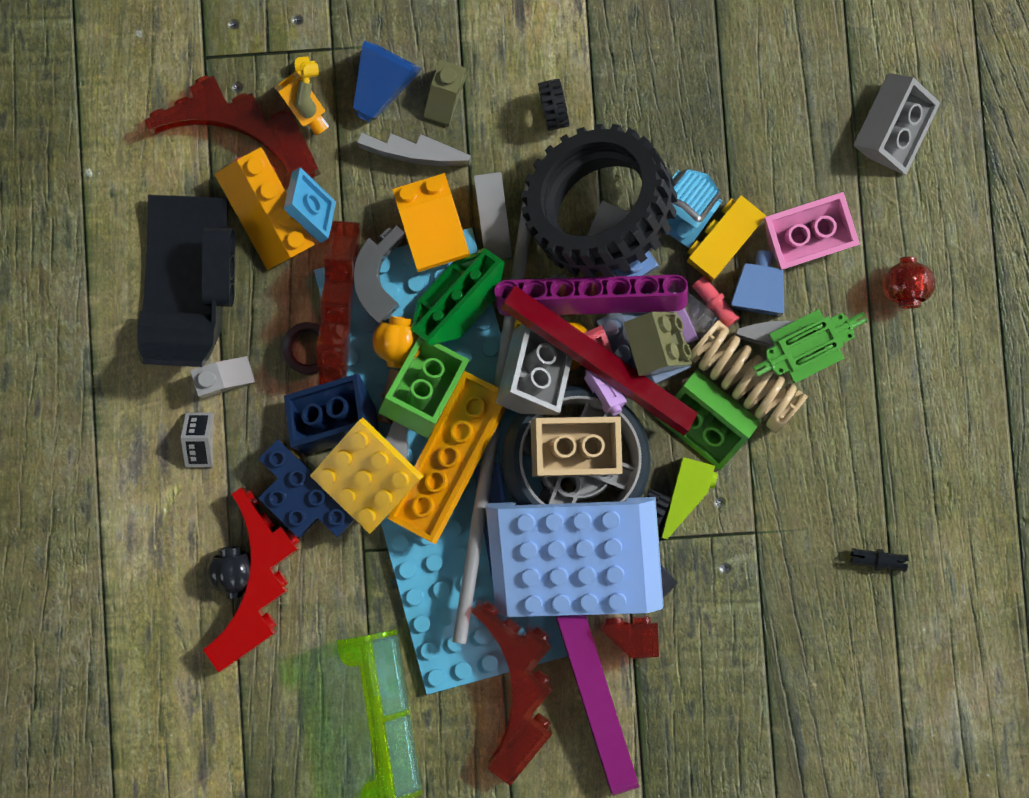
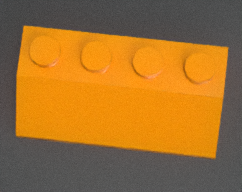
M262 147L241 157L214 174L267 270L315 245L311 235L307 233L305 228L294 218L290 217L284 209L287 192Z

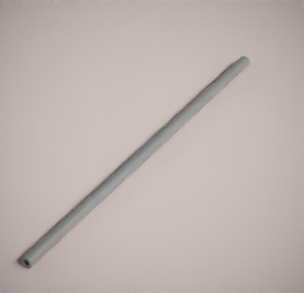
M525 184L524 191H528L529 187ZM522 210L510 280H523L525 277L531 233L525 225L527 221L522 216ZM504 316L493 384L498 388L500 387L512 334L515 330L514 323L516 319L512 316ZM502 418L481 459L452 640L455 643L466 644L487 515L486 505L489 503Z

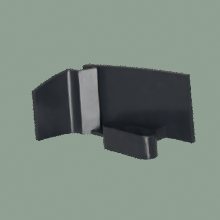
M149 194L143 310L140 311L138 320L137 354L142 364L203 367L212 354L219 338L223 307H232L235 298L234 228H228V198Z

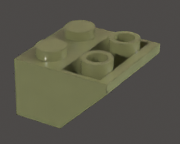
M650 312L623 322L639 376L655 375L692 365L690 359L691 349L685 342L682 332L684 328L683 322L677 315V312Z

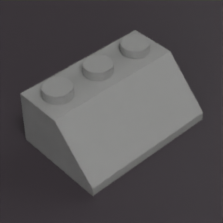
M888 73L853 146L867 158L906 175L938 110L940 102L914 77Z
M521 324L512 334L496 404L520 414L558 415L561 411L572 358L524 324Z

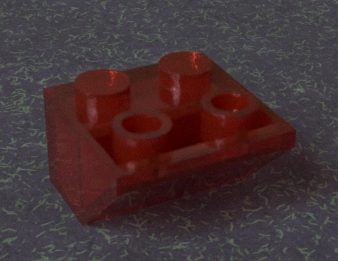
M633 616V622H623L621 617L605 618V623H599V629L630 658L659 657L658 623L651 621V617Z

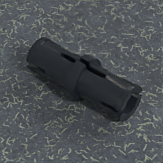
M852 548L850 556H855L850 558L851 566L874 567L876 571L890 569L906 572L908 569V564H904L906 561H909L908 554L885 553L883 549L869 551Z

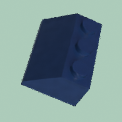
M359 374L284 395L290 448L305 455L336 447L361 418H364L379 432L376 407Z

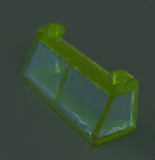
M392 629L343 637L337 640L340 660L347 666H359L376 772L377 780L367 782L361 789L360 797L416 798L423 795L398 630Z

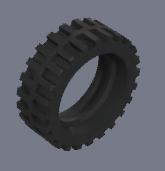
M594 124V130L587 131L585 127L576 129L577 134L570 138L567 134L560 137L561 143L553 148L549 145L545 149L547 155L541 161L537 158L534 162L533 167L536 169L534 174H527L525 183L529 187L528 191H522L521 199L526 205L521 208L522 216L527 221L525 225L546 255L559 268L563 269L565 266L570 274L576 276L581 270L586 277L594 278L596 272H601L604 277L613 276V270L621 268L623 273L630 270L629 264L636 260H639L640 263L648 259L645 253L651 248L656 251L661 246L658 239L662 234L666 236L669 234L671 227L668 224V220L675 219L677 212L672 204L678 201L677 193L673 188L675 182L656 148H653L651 142L645 136L640 138L636 130L628 128L625 133L621 125L612 124L611 129H606L603 124ZM614 166L631 168L639 174L642 180V187L638 200L630 213L617 225L604 232L590 236L569 235L560 228L558 214L562 201L572 186L581 178L593 171Z

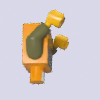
M308 56L298 57L295 60V72L274 86V88L303 127L308 125L315 135H319L329 125L321 116L325 109L311 91L312 83L309 80V77H317L319 75L318 64L315 61H309Z

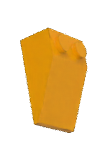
M445 173L392 189L417 272L470 257Z

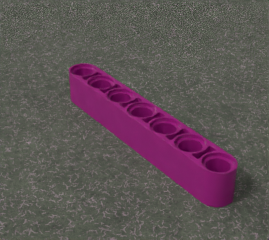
M680 275L504 280L499 282L494 290L497 310L504 316H511L500 307L514 286H517L532 298L537 297L534 299L557 315L671 312L684 309L688 302V284L686 279Z
M586 615L555 616L612 796L639 788Z

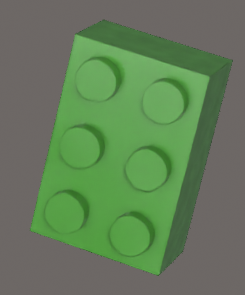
M418 337L385 396L378 413L428 439L457 386L469 359L439 343L429 345ZM421 347V353L416 359H414L419 348Z

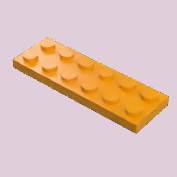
M466 371L463 372L414 466L424 477L390 512L387 519L434 544L437 543L507 409L496 404L498 387Z

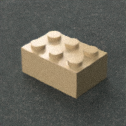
M621 417L532 419V477L622 474Z

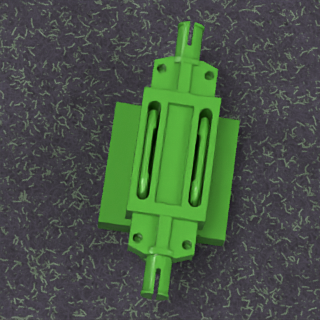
M820 309L770 333L769 337L774 347L765 351L767 360L752 366L753 371L764 367L757 371L755 375L759 377L770 370L778 376L788 372L793 384L845 359L840 348L844 346L843 343L855 338L854 328L868 322L867 317L856 322V320L864 317L865 313L862 311L849 319L843 313L829 318V316L824 318Z

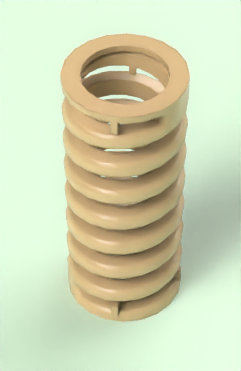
M718 320L692 349L691 361L696 363L700 358L699 356L706 352L699 363V368L705 371L718 360L710 373V378L717 380L729 370L721 383V387L724 390H728L741 379L732 393L734 399H740L755 386L744 401L743 405L746 409L752 408L766 395L755 411V417L758 419L764 417L778 404L766 423V426L776 434L801 407L808 396L800 390L796 392L797 387L792 383L780 390L785 382V376L782 374L776 375L769 381L773 374L772 370L757 377L755 375L757 370L753 371L752 366L761 363L763 358L760 355H755L746 362L752 351L748 345L743 346L732 355L740 343L738 336L731 337L720 347L729 333V328Z

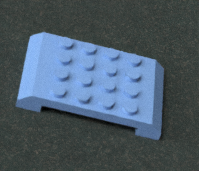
M656 497L627 498L626 501L538 505H516L515 502L488 503L486 505L496 614L506 617L650 613L663 609Z

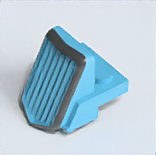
M685 169L681 172L677 170L673 176L675 182L673 188L677 193L678 201L672 204L677 212L675 219H669L668 224L671 227L669 235L690 248L722 203V200L719 199L720 190L709 174Z

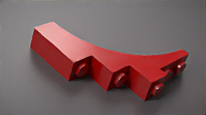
M239 488L232 493V496L241 510L249 534L251 547L249 581L242 602L231 622L212 643L203 649L218 673L224 671L277 633L274 629L277 626L275 620L268 612L264 614L262 609L287 593L286 585L289 583L280 570L275 572L273 568L300 550L297 546V543L300 542L299 538L290 529L286 530L285 527H280L274 531L272 527L275 526V523L267 512L262 514L256 506L260 502L251 490L246 491L244 488Z

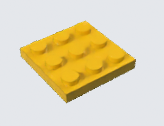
M361 418L310 475L369 534L378 527L424 477L364 418Z

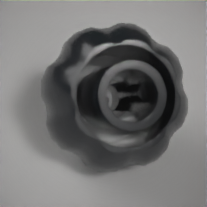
M240 546L217 549L218 555L212 556L207 563V581L215 591L226 594L227 599L242 597L249 581L251 555L246 551L240 552Z

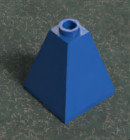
M364 41L353 106L357 110L355 115L370 122L371 118H377L414 80L422 68L375 43Z

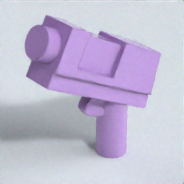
M587 369L585 371L587 375L584 379L591 391L595 392L598 396L605 414L611 412L615 416L622 412V407L627 402L623 394Z

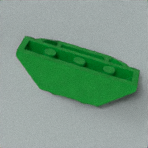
M486 248L478 250V253L470 254V257L453 261L417 300L411 330L429 345L461 338L495 300L494 290L495 286L501 282L505 264L503 260Z

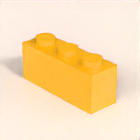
M742 195L737 201L731 198L722 209V212L725 213L719 222L714 219L704 231L708 234L702 243L697 240L687 252L691 255L687 263L703 276H706L711 282L714 281L762 223L764 217H766L763 212Z

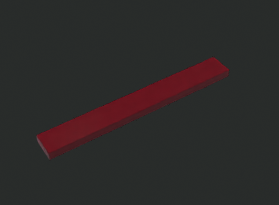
M517 286L511 289L500 307L503 311L683 436L690 430L697 415L696 411L646 376H639L636 369Z

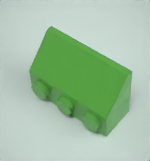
M698 370L692 374L674 396L697 412L690 430L683 436L657 418V420L715 465L720 471L750 438L761 422Z

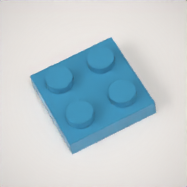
M300 167L291 174L284 209L290 217L294 218L305 228L307 233L322 243L329 239L336 201Z

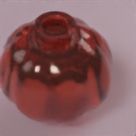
M916 257L900 258V263L892 266L885 273L882 286L886 297L891 302L898 303L899 308L914 309L921 307V302L928 300L932 296L936 287V280L932 270L928 266L917 262Z

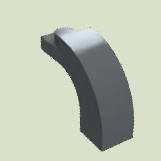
M397 225L393 230L388 228L381 234L378 239L380 241L378 245L369 238L362 246L354 267V285L357 296L367 313L378 324L385 322L400 307L382 288L380 283V269L384 260L406 238L405 233Z

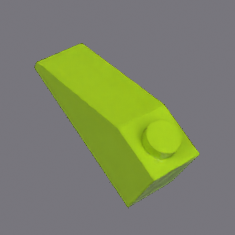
M685 457L681 458L660 538L668 539L707 495L709 488H715L718 473L714 472L715 465Z

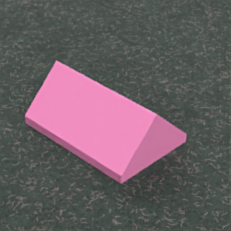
M844 192L764 217L768 246L771 252H773V256L781 270L860 245Z

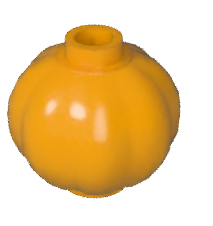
M390 316L389 322H381L375 329L372 345L376 354L387 361L386 366L402 368L403 363L419 336L411 330L412 319ZM421 347L419 348L414 359H416L421 353Z

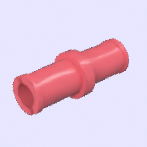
M706 276L701 277L692 285V288L696 290L707 304L706 308L708 311L712 310L726 327H730L740 318L724 300L726 298L724 294H719Z

